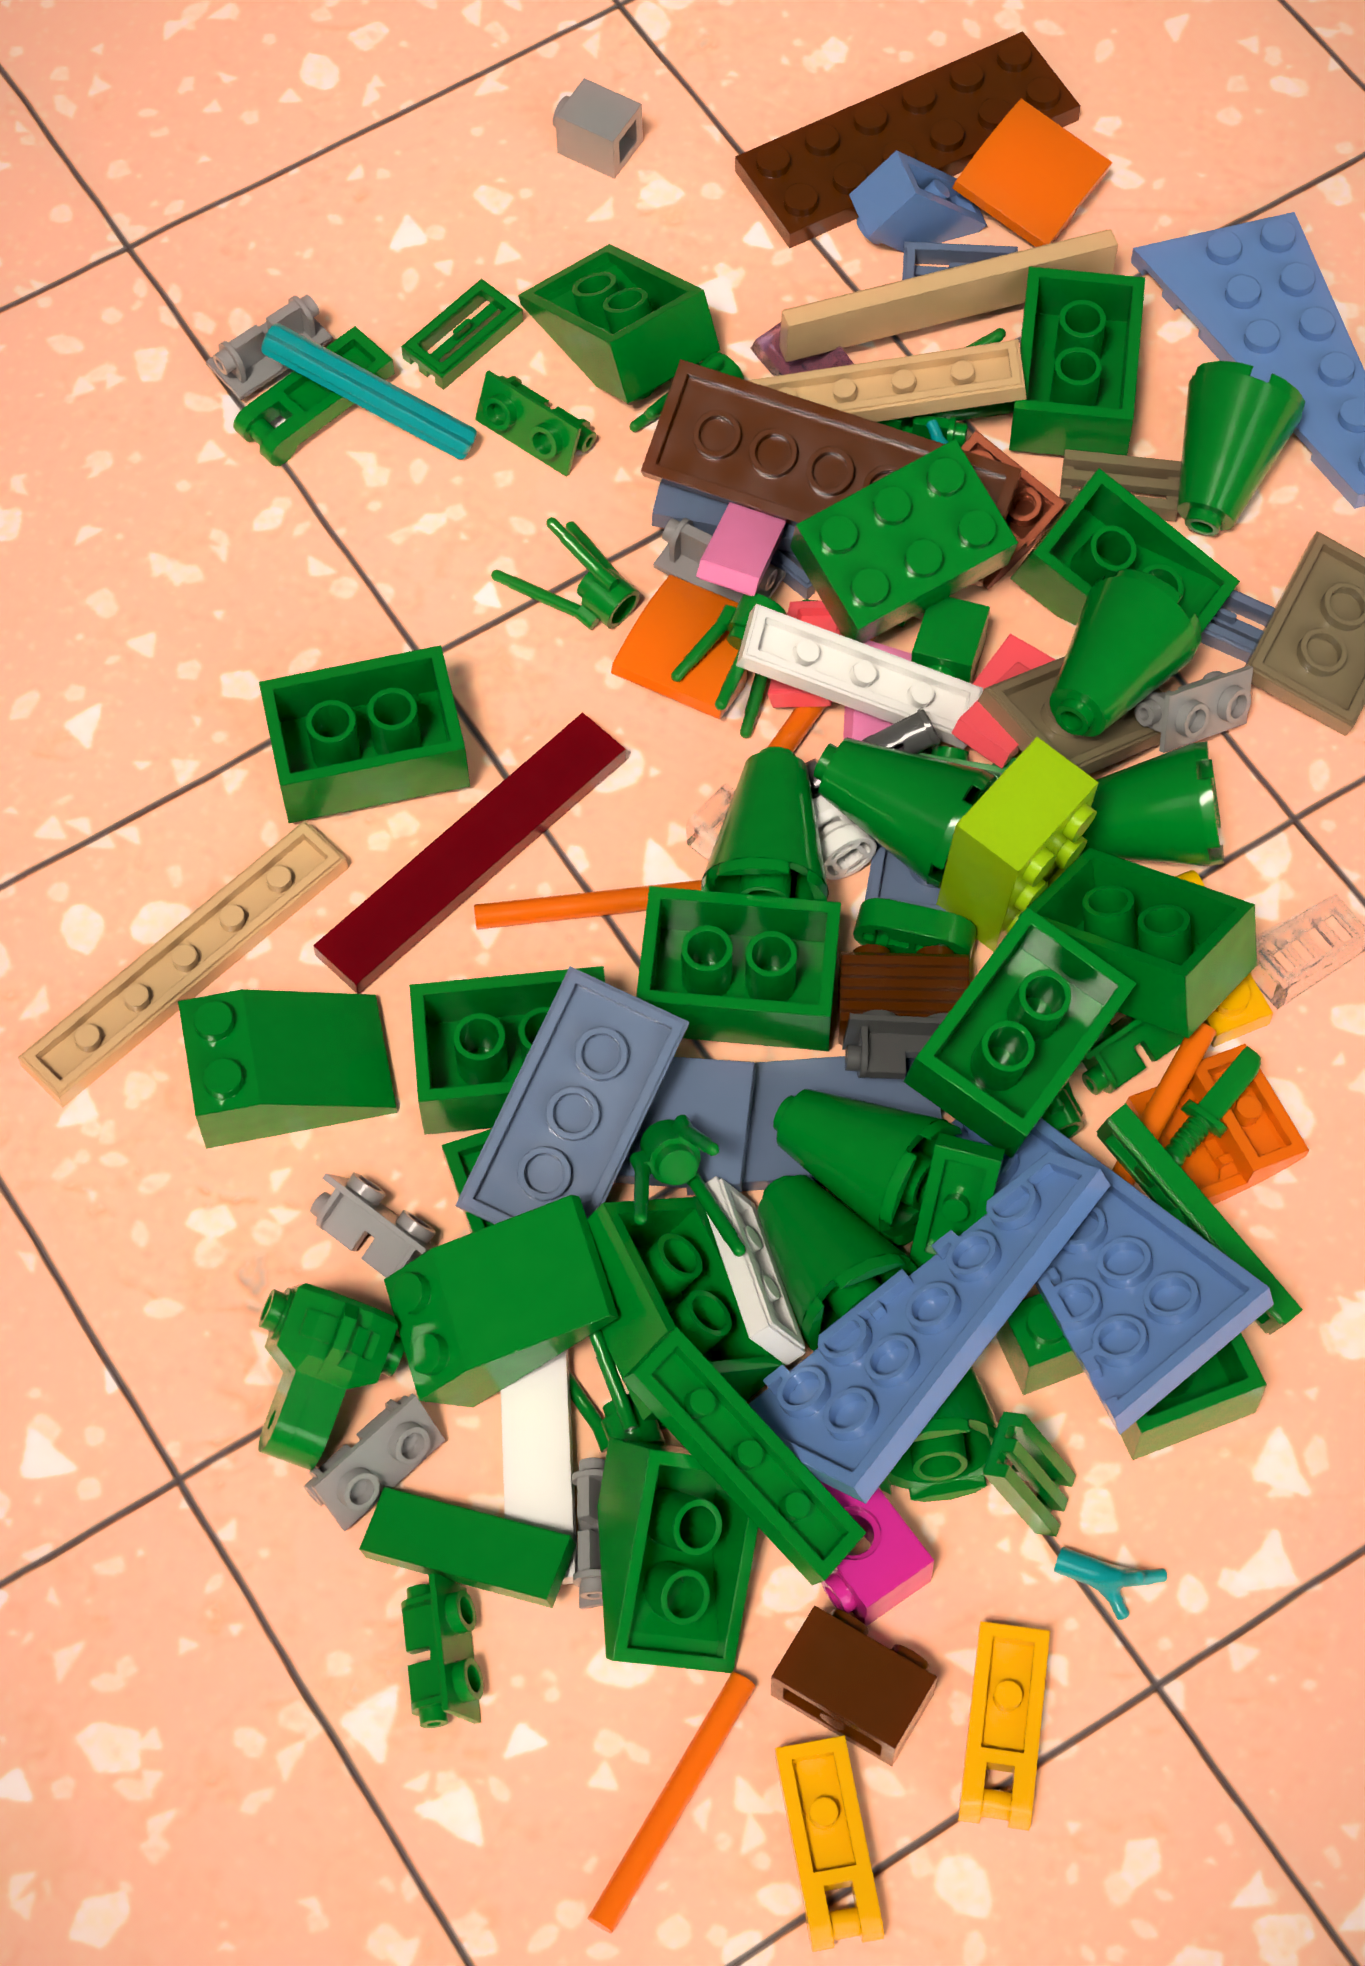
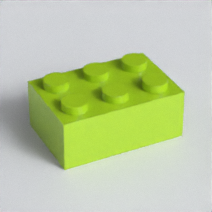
M1036 737L956 824L936 905H939L947 912L970 920L977 929L976 939L994 952L1016 923L1018 916L1083 851L1087 844V839L1082 835L1097 814V811L1091 805L1099 782L1039 737Z

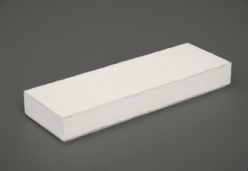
M715 1176L705 1184L746 1249L743 1256H735L708 1216L748 1336L778 1360L789 1365L806 1353L804 1349L806 1347L759 1220L756 1206L724 1179Z

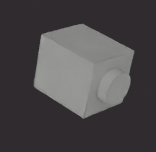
M584 78L571 96H564L554 111L552 122L556 128L557 153L613 179L617 177L643 142L642 104Z

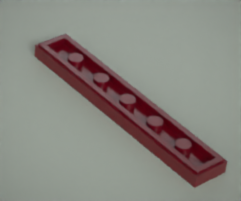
M582 712L313 945L315 956L355 993L360 994L626 761V749Z

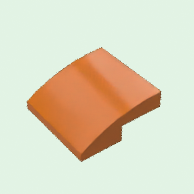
M1021 98L979 148L956 179L952 189L1030 244L1038 247L1055 241L1071 222L1078 207L1105 177L1113 162Z
M669 575L650 599L629 632L612 664L611 673L720 719L745 688L748 670L745 669L726 709L722 711L717 710L715 701L739 651L727 641L729 631H726L681 681H673L671 673L715 624L724 605L737 607L738 602Z
M1246 1044L1201 1060L1158 1139L1163 1147L1170 1144V1139L1174 1137V1134L1178 1132V1129L1188 1119V1116L1181 1110L1188 1099L1198 1104L1246 1047ZM1259 1068L1253 1081L1221 1118L1220 1121L1228 1128L1221 1138H1217L1208 1132L1209 1134L1204 1137L1205 1139L1200 1142L1201 1144L1196 1147L1197 1149L1192 1152V1155L1186 1157V1161L1181 1168L1214 1205L1286 1169L1306 1157L1309 1149L1262 1070ZM1157 1086L1128 1097L1126 1104L1139 1119Z

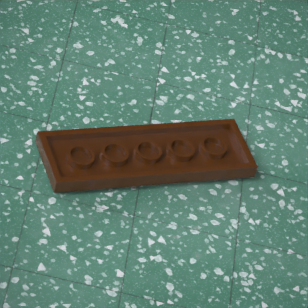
M1022 31L735 156V172L790 249L857 219L859 216L849 194L896 150L946 174L955 176L964 170L986 139L1021 98L1062 127L1079 121L1081 105Z
M680 359L643 462L641 473L643 477L722 503L729 504V502L785 520L787 524L795 526L801 521L945 444ZM963 450L1004 520H1006L1022 475L1021 469ZM985 577L973 584L982 587Z

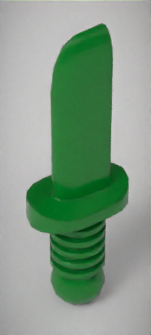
M1246 1046L1198 1104L1188 1099L1181 1108L1188 1116V1119L1178 1129V1132L1174 1134V1137L1170 1139V1144L1164 1147L1180 1167L1186 1161V1157H1190L1192 1152L1197 1149L1196 1147L1201 1144L1200 1142L1205 1139L1204 1137L1209 1134L1208 1132L1217 1138H1221L1228 1129L1220 1121L1221 1118L1253 1081L1261 1066V1057L1250 1047Z

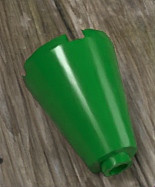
M1230 361L1202 363L1197 367L1195 375H1192L1187 391L1177 512L1185 519V525L1192 531L1214 536L1219 531L1233 528L1300 423L1305 400L1299 390L1285 379L1272 373L1269 383L1250 376L1253 366Z
M1133 569L1119 570L1115 577L1105 578L1104 575L1095 582L1087 595L1049 700L1051 712L1063 730L1073 735L1085 737L1101 734L1191 662L1202 641L1201 626L1195 612L1189 619L1184 610L1178 605L1183 596L1173 586L1152 574Z
M848 737L838 747L831 743L828 744L820 756L813 774L814 778L821 781L818 793L927 884H931L939 889L956 824L985 793L982 790L991 787L997 780L996 776L982 769Z
M1208 741L1188 744L1096 779L1099 784L1091 807L1097 811V814L1082 835L1087 839V844L1081 854L1090 847L1128 860L1209 867L1225 864L1223 844L1220 845L1218 828H1221L1213 764L1212 759H1209Z
M782 747L764 748L746 760L702 877V891L827 901L829 890L808 768L806 763L789 749Z
M804 1089L796 1096L790 1095L785 1098L780 1104L773 1121L774 1130L777 1131V1144L784 1152L890 1242L903 1246L914 1239L917 1226L915 1223L918 1221L934 1147L939 1133L952 1136L962 1134L960 1127L945 1119L812 1089Z
M807 1175L782 1176L770 1183L764 1190L758 1205L757 1214L803 1339L813 1351L818 1348L819 1334L893 1275L903 1269L909 1276L918 1269L915 1262L811 1177Z
M973 1366L967 1371L881 1483L879 1488L882 1491L892 1495L891 1485L909 1489L912 1501L931 1502L952 1500L976 1493L987 1486L983 1469L998 1422ZM1007 1457L1005 1458V1461H1004V1464H1006V1465H1007V1461H1008V1458H1007Z

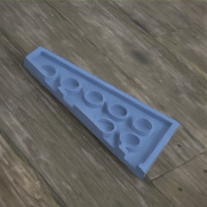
M1295 212L1134 247L1131 256L1132 265L1142 275L1148 273L1163 289L1162 298L1174 311L1180 308L1199 329L1198 337L1220 361L1240 362L1251 365L1253 369L1250 376L1269 383L1273 373L1285 379L1299 390L1305 400V406L1302 412V419L1293 433L1312 453L1311 462L1354 509L1365 507V370Z
M1041 1118L1012 1159L1004 1154L995 1194L1050 1150L1100 1168L1111 1186L1035 1285L1117 1432L1121 1435L1273 1306L1270 1288ZM955 1119L952 1124L960 1127L962 1134L954 1136L993 1146Z
M1050 1150L987 1200V1214L961 1235L957 1236L950 1230L931 1246L937 1254L908 1276L901 1269L819 1334L818 1349L789 1371L782 1364L764 1378L763 1381L768 1386V1389L750 1402V1407L819 1481L866 1504L1111 1186L1105 1175L1098 1167Z

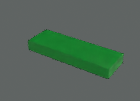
M384 1487L359 1550L366 1558L427 1575L436 1573L453 1582L553 1608L576 1543L570 1535Z

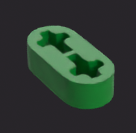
M871 898L863 901L860 905L853 936L860 945H882L887 947L891 953H916L919 949L926 946H945L953 950L954 954H969L970 961L977 929L970 920L951 912L891 899Z

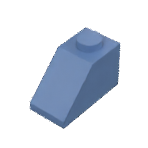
M897 150L849 194L859 216L857 218V225L862 234L874 244L879 245L882 243L901 252L904 251V241L942 243L978 233L987 224L979 207L952 189L957 178Z

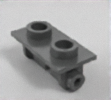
M871 1010L863 1014L850 1013L842 1042V1050H845V1071H857L858 1078L904 1079L906 1075V1058H916L948 1013H937L928 1017L896 1016L894 1013L886 1010Z

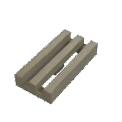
M1065 449L1059 497L1066 504L1079 491V489H1072V486L1082 487L1100 468L1130 493L1166 496V499L1145 496L1135 497L1165 521L1176 522L1181 461Z

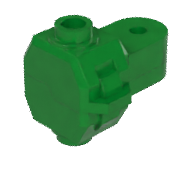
M304 1283L291 1288L288 1287L284 1292L273 1289L260 1315L258 1326L269 1331L264 1347L283 1371L261 1432L258 1451L304 1469L313 1470L326 1447L346 1390L378 1383L381 1373L391 1377L401 1361L404 1348L401 1337L396 1335L398 1323L394 1316L333 1291Z

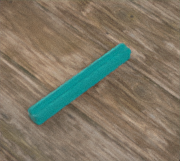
M274 323L263 339L261 351L269 358L457 459H464L470 452L477 437V431L472 426L280 323Z

